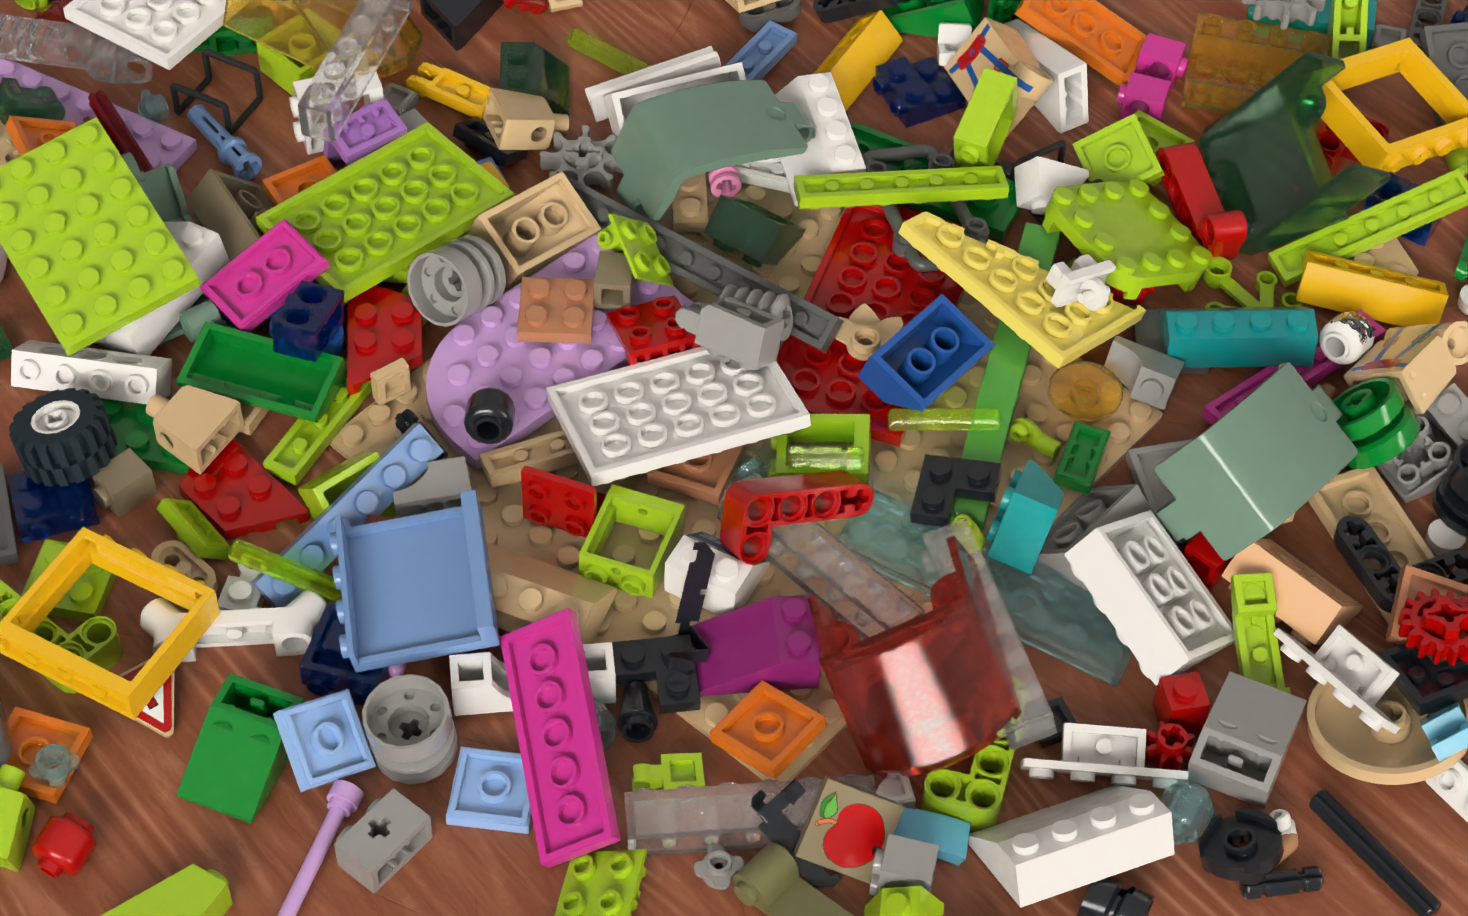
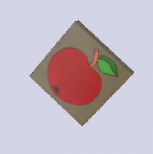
M825 775L793 853L801 859L871 884L877 848L885 850L888 835L894 834L905 807L899 802Z

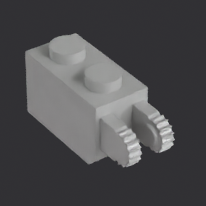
M726 297L711 304H703V302L698 301L692 303L689 307L685 306L676 311L675 320L678 327L695 334L694 343L707 348L710 354L733 359L738 362L740 367L748 370H758L776 361L785 322L784 319L731 297Z

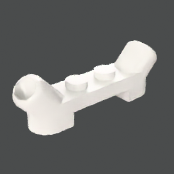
M304 590L285 607H250L239 610H220V615L182 662L196 661L197 648L274 644L277 657L306 654L314 648L315 631L329 619L328 605L317 592ZM157 598L150 601L141 612L140 626L154 638L153 654L188 613L181 612L165 598Z

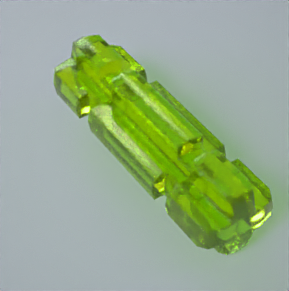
M791 446L788 451V465L791 469H805V465H810V469L841 470L842 466H847V470H860L864 465V451L862 447H847V450H842L841 446H811L810 450H805V446Z

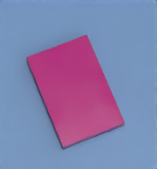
M283 219L199 288L238 330L251 332L327 270L330 265L287 220Z

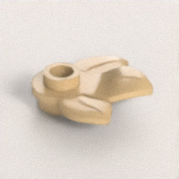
M864 303L851 314L849 319L839 317L844 322L835 339L846 345L847 351L852 357L867 361L875 351L903 328L902 318L890 317L880 321L874 311Z

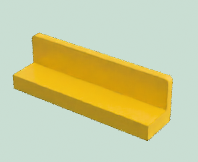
M878 10L859 18L813 74L832 73L844 109L847 111L899 47L903 39L884 12Z
M1305 250L1302 259L1303 274L1296 293V300L1298 302L1339 312H1356L1361 309L1373 320L1401 327L1439 323L1449 297L1444 282L1311 250Z

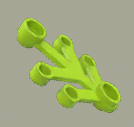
M1220 256L1212 257L1202 274V278L1207 286L1214 289L1222 288L1242 307H1274V291L1278 278L1273 272L1261 271L1257 274L1254 287L1259 292L1258 301L1231 278L1233 267L1229 260ZM1294 292L1283 294L1279 307L1302 306V302L1296 300V293ZM1210 302L1205 306V308L1234 307L1225 306L1219 302Z

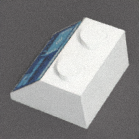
M703 531L683 535L665 562L664 591L681 598L689 563L696 560L698 550H693L694 542H706L715 553L707 589H701L700 595L705 594L702 608L717 615H722L744 607L768 570L770 561L763 559L754 565L746 564L724 548L719 538Z

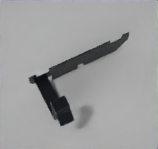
M694 542L693 550H698L696 560L689 563L675 622L680 624L678 634L672 635L690 634L691 643L697 650L667 652L664 665L668 670H679L688 674L691 663L706 662L708 658V646L694 628L689 625L690 621H699L705 598V594L700 595L701 589H707L715 553L706 542Z
M794 779L767 804L763 801L767 795L762 790H759L751 800V807L763 820L758 825V828L771 842H775L782 847L785 846L789 850L788 852L797 863L799 873L813 887L833 888L842 880L837 873L830 876L822 866L794 855L793 851L801 833L781 812L790 803L794 805L806 790Z

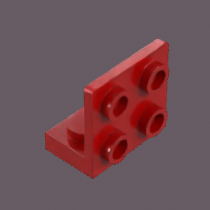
M676 296L659 297L653 301L634 306H624L607 313L608 322L625 350L626 366L700 347V345L694 343L696 335L685 331L684 328L681 329L676 323V311L682 308Z
M525 465L521 471L523 518L529 519L538 525H548L564 530L573 536L587 538L606 494L597 492L594 486Z

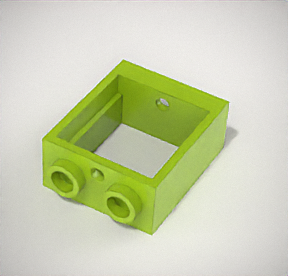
M984 67L953 137L956 168L995 165L1018 112L1016 77Z
M810 414V427L771 437V451H777L776 458H769V477L844 470L869 486L870 414ZM789 442H854L853 466L787 465Z
M612 484L579 553V575L616 587L632 596L654 599L665 573V562L678 544L685 528V505ZM615 522L664 535L650 570L600 556Z

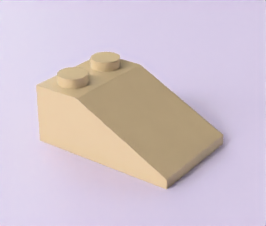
M561 171L478 215L471 225V230L466 234L480 237L498 253L505 269L506 286L504 290L508 291L521 283L522 277L532 276L577 245L599 233L601 227L565 174Z

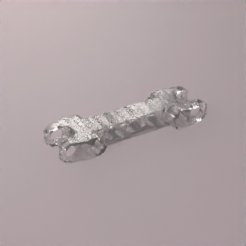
M0 14V59L83 69L87 71L90 77L97 81L115 84H143L151 81L154 76V62L77 24ZM128 62L140 63L145 67L146 72H133L129 68Z

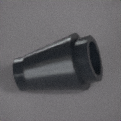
M634 681L624 687L617 727L626 740L636 743L644 742L653 736L658 726V721L647 685L643 682Z

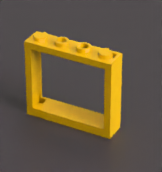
M1410 37L1311 68L1299 91L1304 100L1374 178L1389 172L1395 173L1401 168L1412 164L1419 165L1426 159L1435 156L1442 157L1460 147H1468V100ZM1400 72L1447 124L1389 144L1345 96L1342 90Z
M82 527L0 621V653L135 720L220 615L216 591L206 586L203 580L195 581L181 574L170 564L162 565L149 559L142 551L136 548L129 549L116 543L107 534L101 536ZM91 564L99 566L189 610L131 682L33 633Z

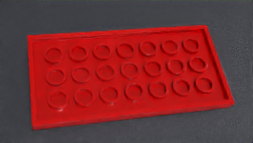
M869 205L846 207L804 300L835 316L847 319L860 305L866 303L880 321L890 317H901L904 327L941 294L958 308L965 290L941 270L932 272L916 271L909 265L906 258L897 256L892 251L894 233L881 206ZM897 207L904 222L921 214ZM944 220V221L947 222V223L956 224V225L962 227L961 224H957V223H954V222H950V221ZM920 252L921 257L927 258L925 255H923V254ZM792 335L783 342L776 362L809 414H870L871 439L897 447L901 446L915 410L884 403L857 377L867 361L852 357L847 351L846 345L835 338L827 353Z

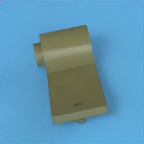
M769 842L733 877L735 884L734 893L738 899L747 906L754 905L767 916H854L800 878L799 869L794 858L786 849L775 842Z

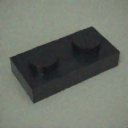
M477 116L456 123L454 126L453 137L464 142L467 148L491 157L497 165L508 166L526 159L528 150H499L485 121Z

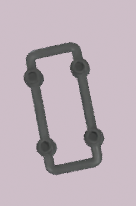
M927 144L869 150L862 155L866 172L888 171L887 166L883 162L918 158L928 159V169L956 168L951 156L940 153L935 147ZM965 201L950 202L961 226L965 228L964 234L986 244L990 232L987 223L981 218L973 217ZM896 204L881 206L894 233L892 251L897 256L906 258L909 265L916 271H940L931 260L921 257L920 251L915 249L898 233L904 220Z

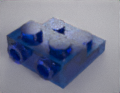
M904 56L878 65L875 68V76L872 79L875 92L884 98L889 105L892 115L898 117L906 128L965 108L966 98L941 66L938 65L933 56L912 64Z
M25 471L7 475L17 526L23 543L43 540L50 536L74 530L78 531L82 527L87 528L100 524L89 477L80 483L72 482L69 486L60 487L59 484H56L53 487L45 486L44 483L37 484L33 482L32 478H28L25 474Z
M328 602L299 665L302 684L306 685L310 692L319 696H326L330 691L337 693L349 689L353 703L364 705L368 695L380 683L389 679L388 667L355 672L350 658L344 659L340 649L339 635L345 634V624H340L336 604Z

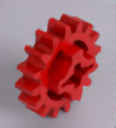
M1432 588L1430 596L1418 591L1415 600L1407 598L1397 623L1400 625L1399 637L1407 638L1405 647L1407 649L1417 647L1419 649L1417 657L1423 658L1427 654L1433 656V664L1438 665L1441 658L1447 659L1451 666H1455L1457 658L1468 663V597L1464 596L1456 599L1454 598L1453 590H1448L1446 596L1440 595L1436 588Z

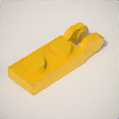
M423 62L417 68L420 77L411 74L406 80V87L417 92L420 97L426 96L468 116H477L484 120L483 115L491 87L445 67L440 68L427 62Z

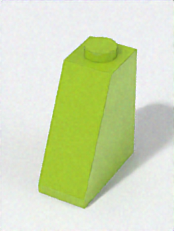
M191 864L101 916H224L233 905L228 886L229 883L222 874L213 869L205 871L195 864Z

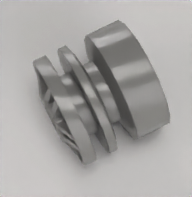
M465 235L419 255L410 264L407 284L413 305L419 313L434 325L447 327L457 324L471 317L474 313L481 312L487 306H492L498 302L504 293L506 276L501 258L494 248L480 237Z
M407 674L394 676L380 683L368 695L362 709L363 726L370 742L373 758L380 771L391 780L408 785L426 783L442 775L454 761L458 750V740L448 698L441 686L428 677Z

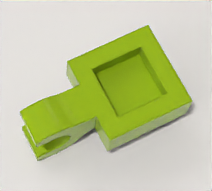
M702 752L661 754L660 765L645 763L633 765V777L631 778L633 794H648L662 787L663 798L704 796L705 779Z

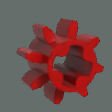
M1163 721L1159 722L1157 733L1148 731L1146 734V746L1148 747L1145 760H1152L1158 769L1181 770L1183 762L1189 763L1194 751L1191 748L1195 738L1194 734H1187L1181 723L1165 724Z

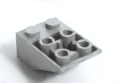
M1455 383L1443 390L1424 414L1415 415L1420 423V432L1413 443L1393 459L1376 466L1405 503L1435 492L1436 488L1440 485L1442 477L1446 474L1448 465L1457 448L1464 441L1468 440V398Z
M1229 671L1189 760L1188 780L1265 809L1307 700Z

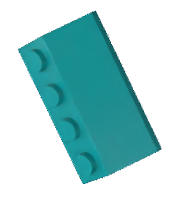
M1305 306L1166 308L1159 311L1164 354L1184 361L1183 368L1279 366L1290 362L1293 366H1313L1318 342V331L1314 309Z

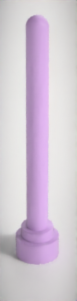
M335 780L326 797L329 811L277 916L297 915L344 817H349L351 813L357 811L364 793L353 783L345 780Z

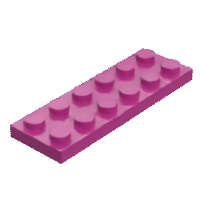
M567 608L500 637L540 864L548 868L621 841L577 613Z

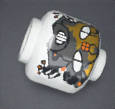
M1343 312L1325 324L1320 331V348L1324 355L1332 362L1340 365L1351 364L1365 355L1372 347L1375 337L1373 327L1361 314Z

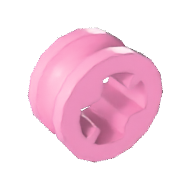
M735 166L710 171L708 174L710 190L718 198L732 197L741 189L739 171Z

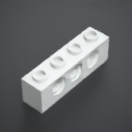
M28 340L12 349L11 386L44 391L57 389L62 391L66 388H75L76 391L86 389L89 390L90 394H97L99 398L147 404L149 399L155 394L164 398L171 394L172 359L87 347L67 356L61 344Z

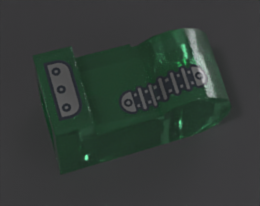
M3 77L0 84V120L2 124L6 125L9 115L63 120L66 113L65 107L51 87L25 88L21 87L15 78Z

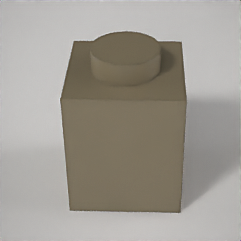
M600 251L594 279V308L618 310L621 307L632 305L636 279L624 253Z
M131 448L112 458L106 467L100 468L99 473L93 476L95 488L92 489V493L96 501L104 509L109 507L119 518L157 494L152 470Z

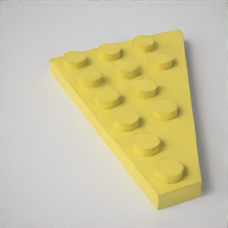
M926 211L903 222L898 232L915 249L931 260L938 269L945 272L968 294L977 299L994 316L998 317L1021 339L1030 344L1058 369L1138 323L1146 312L1140 305H1137L1134 310L1114 301V294L1111 292L1106 306L1096 311L1087 309L1079 301L1057 308L1050 301L1055 289L1046 281L1049 272L1039 268L1038 260L1020 255L1015 250L990 239L984 244L964 234L965 228L947 223L942 218Z

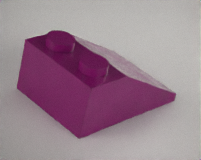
M811 594L770 597L691 625L709 648L707 661L695 662L700 696L749 693L762 680L780 691L819 688L821 655Z

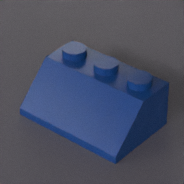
M941 294L869 357L857 377L884 403L923 412L989 353L995 344L952 302Z

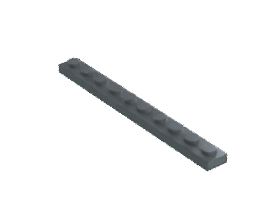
M565 175L601 227V230L611 225L608 217L610 213L647 222L656 233V245L660 254L669 263L671 272L717 296L722 294L728 284L736 285L738 289L742 286L748 287L750 291L753 289H760L763 293L771 291L776 296L780 293L787 294L790 298L793 313V327L790 335L827 353L844 322L842 319Z

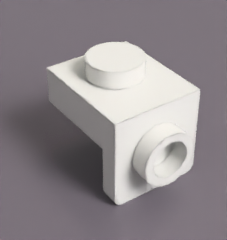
M939 23L937 40L939 66L945 67L972 34L971 24Z

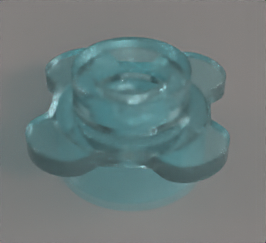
M148 89L142 90V100L138 103L139 115L147 120L161 124L160 121L166 120L169 114L165 98L159 93L151 95Z
M756 455L733 472L739 481L766 478L768 475L765 469L772 465V462L768 461L764 464L760 456Z
M49 744L38 751L35 762L29 767V773L32 778H42L48 781L52 788H60L65 785L66 777L69 773L80 766V758L75 753L69 754L68 750L62 745ZM58 764L57 768H51V766Z

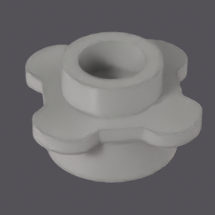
M712 844L707 848V855L703 860L697 861L694 864V873L697 877L703 878V881L708 886L718 890H725L732 884L735 873L744 867V861L740 856H732L724 851V847L721 844ZM721 864L723 868L717 869L715 865Z

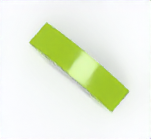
M1272 572L1232 575V620L1239 674L1291 694L1290 687L1285 688L1278 639L1273 634L1276 630L1274 614L1278 609Z

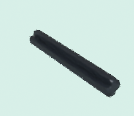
M1321 790L1311 799L1310 808L1419 916H1434L1439 911L1441 902L1327 790Z

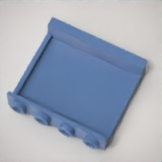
M476 489L460 492L462 506L348 528H345L340 515L334 516L336 532L330 533V544L333 555L338 556L339 565L333 566V577L337 590L341 589L342 599L336 600V610L340 624H345V634L339 635V643L343 658H350L356 673L500 645L483 511Z

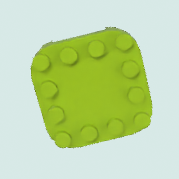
M1131 179L1129 183L1107 181L1057 186L1044 209L1045 219L1042 226L1047 233L1063 232L1082 255L1089 254L1097 263L1110 260L1116 266L1115 271L1109 273L1106 277L1105 283L1124 292V299L1136 300L1143 288L1178 284L1185 293L1194 289L1213 257L1212 253L1205 247H1202L1191 235V231L1172 215L1169 207L1148 192L1149 186L1139 179Z

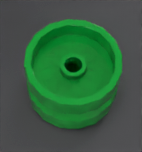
M1377 377L1358 383L1332 400L1343 414L1336 423L1358 450V454L1347 464L1352 469L1371 468L1393 459L1406 450L1420 432L1418 419L1412 409L1404 404L1403 394L1395 381L1389 377Z

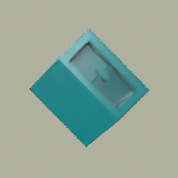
M1028 459L1023 472L1015 469L986 537V540L993 542L988 552V557L1030 575L1065 495L1035 461Z

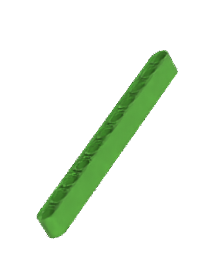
M1026 222L1018 253L1038 260L1039 268L1049 272L1054 264L1061 232L1047 233L1042 225ZM999 319L993 340L995 346L989 354L963 448L962 459L1001 463L1009 428L1015 412L1032 346L1021 339ZM956 498L950 526L954 517L966 514L971 517L982 533L990 502Z

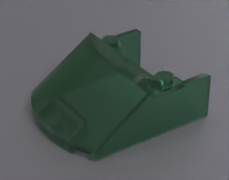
M1307 51L1199 138V146L1204 147V164L1224 211L1240 209L1246 218L1247 236L1239 250L1240 253L1252 256L1349 219L1346 213L1348 210L1391 179L1387 171L1359 164H1351L1335 177H1332L1312 124L1323 115L1326 108V97L1322 86L1346 68L1343 60Z

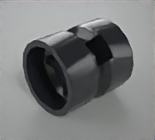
M1110 876L1090 884L1077 916H1148L1155 896L1134 886L1125 890L1122 888L1120 879Z

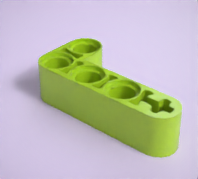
M0 580V621L21 598L17 592L2 580ZM106 616L92 617L70 634L46 617L33 632L106 670L113 667L121 659L123 653L116 624ZM43 675L47 680H49L61 691L71 694L78 693L77 691Z
M1004 679L994 685L970 774L949 769L931 771L924 781L921 800L922 810L971 823L970 831L974 832L996 825L1028 700V692L1021 682L1014 679ZM1004 706L1011 707L1010 713L1002 712ZM997 736V737H1002V738H1004V739L1002 740V739H997V738H994V737ZM985 770H992L996 773H988ZM940 793L947 795L948 797H939L935 794ZM975 804H984V805H986V806H988V807H987V808H982V807L976 806Z

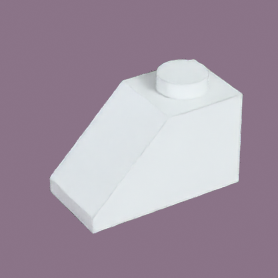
M1039 156L1014 167L1017 207L1029 209L1033 214H1045L1044 209L1054 189L1057 186L1083 184L1089 177V170Z

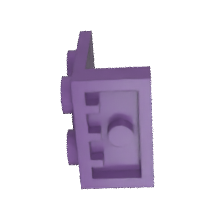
M386 98L375 103H367L358 111L345 117H337L325 126L323 155L327 157L333 166L342 162L349 164L407 133V127Z

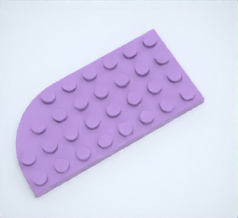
M597 233L530 277L595 279L600 251H614L604 250L598 245ZM636 279L631 306L653 301L659 297L676 296L682 307H689L693 302L673 286L669 287ZM521 283L505 292L500 300L492 306H487L481 312L474 313L471 317L460 322L444 337L436 348L429 363L426 376L428 409L440 435L460 456H465L466 461L478 470L481 468L480 453L515 444L556 416L547 398V387L626 367L625 350L607 319V313L614 311L613 309L594 308L591 344L518 342L517 325ZM480 389H500L507 393L514 402L515 417L512 432L507 439L500 443H480L472 439L466 432L464 418L467 401L474 392Z

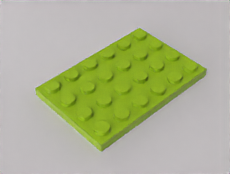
M97 117L0 166V245L67 356L78 352L201 285L196 272Z
M426 122L256 216L257 228L265 234L281 220H287L327 260L330 267L315 280L338 301L344 304L408 267L419 255L441 247L443 244L471 230V225L478 215L515 196V193L429 122Z

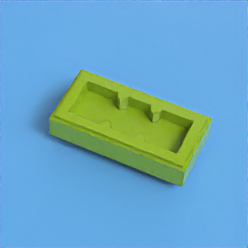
M163 498L156 509L177 532V538L189 546L198 558L226 560L232 551L231 546L192 501Z

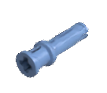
M197 104L189 110L187 118L190 123L194 124L218 150V159L224 165L231 166L235 177L249 181L259 174L262 169V160L257 154L250 153L247 150V144L242 138L232 136L204 105ZM243 164L248 168V171L244 170Z

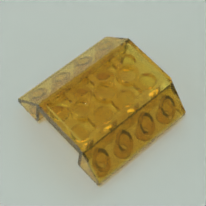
M1198 12L1180 108L1219 115L1230 114L1236 118L1243 117L1247 120L1316 131L1319 115L1304 100L1299 91L1311 68L1326 63L1330 35L1289 27L1286 30H1282L1280 25Z

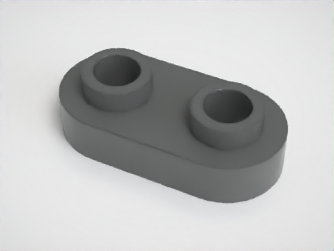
M780 0L739 13V24L749 31L757 32L770 20L777 24L791 22L801 13V0Z

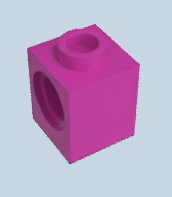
M1149 33L1140 50L1135 73L1171 81L1170 89H1172L1177 78H1184L1189 64V59L1184 58L1187 44Z
M1132 72L1128 84H1121L1116 103L1122 105L1120 118L1124 119L1139 109L1161 122L1171 81Z

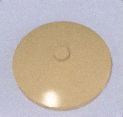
M1318 682L1309 697L1307 704V728L1313 747L1329 765L1355 779L1384 785H1402L1424 781L1450 769L1468 750L1467 747L1439 761L1420 723V719L1438 710L1419 716L1394 683L1391 684L1375 706L1400 727L1396 734L1384 727L1377 732L1358 717L1362 710L1356 705L1349 708L1334 697L1332 692L1335 687L1329 682L1325 686ZM1468 698L1458 701V704L1468 721Z

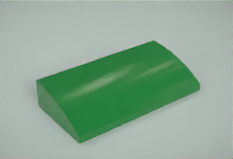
M205 321L176 383L177 386L190 385L235 399L244 404L317 423L338 394L347 376V369L343 357Z

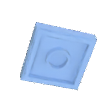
M349 689L273 713L300 792L376 767Z
M461 746L446 813V824L529 834L532 814L521 753Z

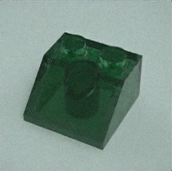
M501 42L500 89L542 96L546 99L553 113L566 114L569 117V66L535 42Z
M721 194L703 233L714 238L712 243L714 246L729 253H732V250L735 249L744 254L742 257L743 261L761 268L763 264L776 266L801 239L806 229L747 199Z

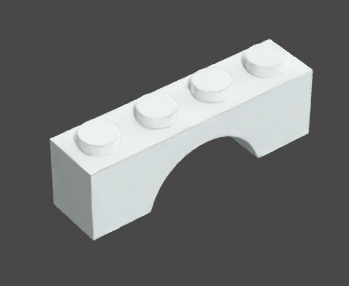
M612 642L583 644L594 704L616 703V675ZM491 652L449 655L454 716L513 711L505 664L495 658Z

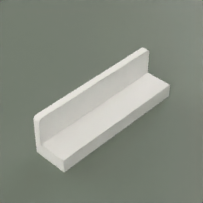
M712 46L585 88L586 97L596 122L609 118L603 96L721 67L718 52L714 51Z

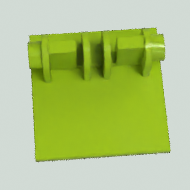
M612 213L608 214L611 225L598 233V245L604 250L624 253L635 279L672 287L674 284L669 275L671 269L667 260L659 252L656 245L657 236L653 228L647 222Z
M647 850L593 851L570 860L554 916H632L631 912L637 909L638 902L636 900L640 898L641 894L639 890L641 879L645 877L647 871L644 867Z

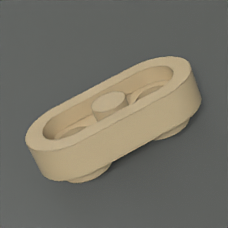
M177 540L165 541L153 550L151 560L162 565L177 564L174 567L181 574L195 581L203 580L206 586L217 592L218 583L215 571L202 558H198L185 543Z

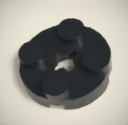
M1236 809L1235 816H1229L1222 819L1221 814L1216 815L1202 826L1198 834L1202 868L1206 872L1222 879L1240 881L1245 885L1260 883L1264 879V874L1273 870L1284 854L1282 834L1278 830L1277 822L1270 815L1254 809ZM1244 841H1245V842H1248V845H1246V846H1244V847H1234V846H1232V845H1241Z

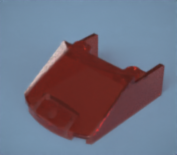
M954 535L946 538L956 571L943 576L933 585L930 593L933 610L861 640L857 629L848 622L839 621L838 617L816 595L807 598L822 657L818 658L864 765L872 774L899 773L902 776H913L949 767L971 757L999 738L996 733L1012 717L1017 720L1022 714L976 561Z

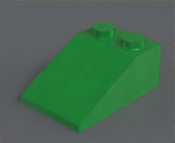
M902 0L895 6L881 10L897 32L938 38V26L941 22L969 23L972 26L973 33L980 24L985 0Z

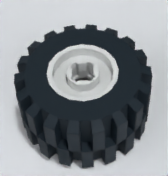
M66 388L62 391L57 389L49 394H42L36 397V400L26 403L22 407L23 410L15 414L13 417L14 422L10 424L9 436L25 474L37 484L44 483L45 486L49 487L59 484L62 487L69 486L73 482L80 483L85 481V478L93 477L99 473L100 468L106 467L111 462L110 458L115 456L117 451L115 447L118 445L117 437L103 401L100 400L97 394H90L89 390L86 389L77 391L75 388Z

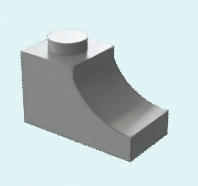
M1116 335L1102 372L1123 383L1129 389L1131 398L1165 410L1185 362Z
M465 456L442 458L427 462V471L419 481L408 488L393 492L396 518L462 506L460 492L472 490Z

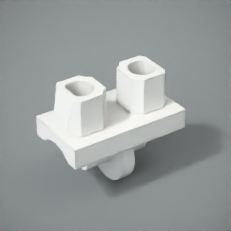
M1089 254L1079 256L1074 261L1071 269L1064 262L1054 264L1046 277V281L1055 289L1050 301L1057 308L1077 301L1092 311L1104 308L1110 295V288L1105 285V280L1109 273L1115 271L1116 266L1110 260L1097 263Z

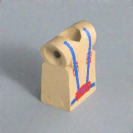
M985 17L944 68L968 103L984 67L1017 78L1018 112L1007 135L1008 137L1025 117L1029 109L1037 103L1053 84L1055 79L1040 69V64L1017 29Z
M1465 321L1389 328L1386 331L1384 340L1378 341L1344 375V378L1350 388L1369 379L1389 377L1395 381L1403 394L1404 404L1410 407L1415 415L1424 414L1454 377L1456 366L1468 362V323Z

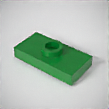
M1075 421L1053 481L1058 486L1089 495L1108 445L1111 431Z

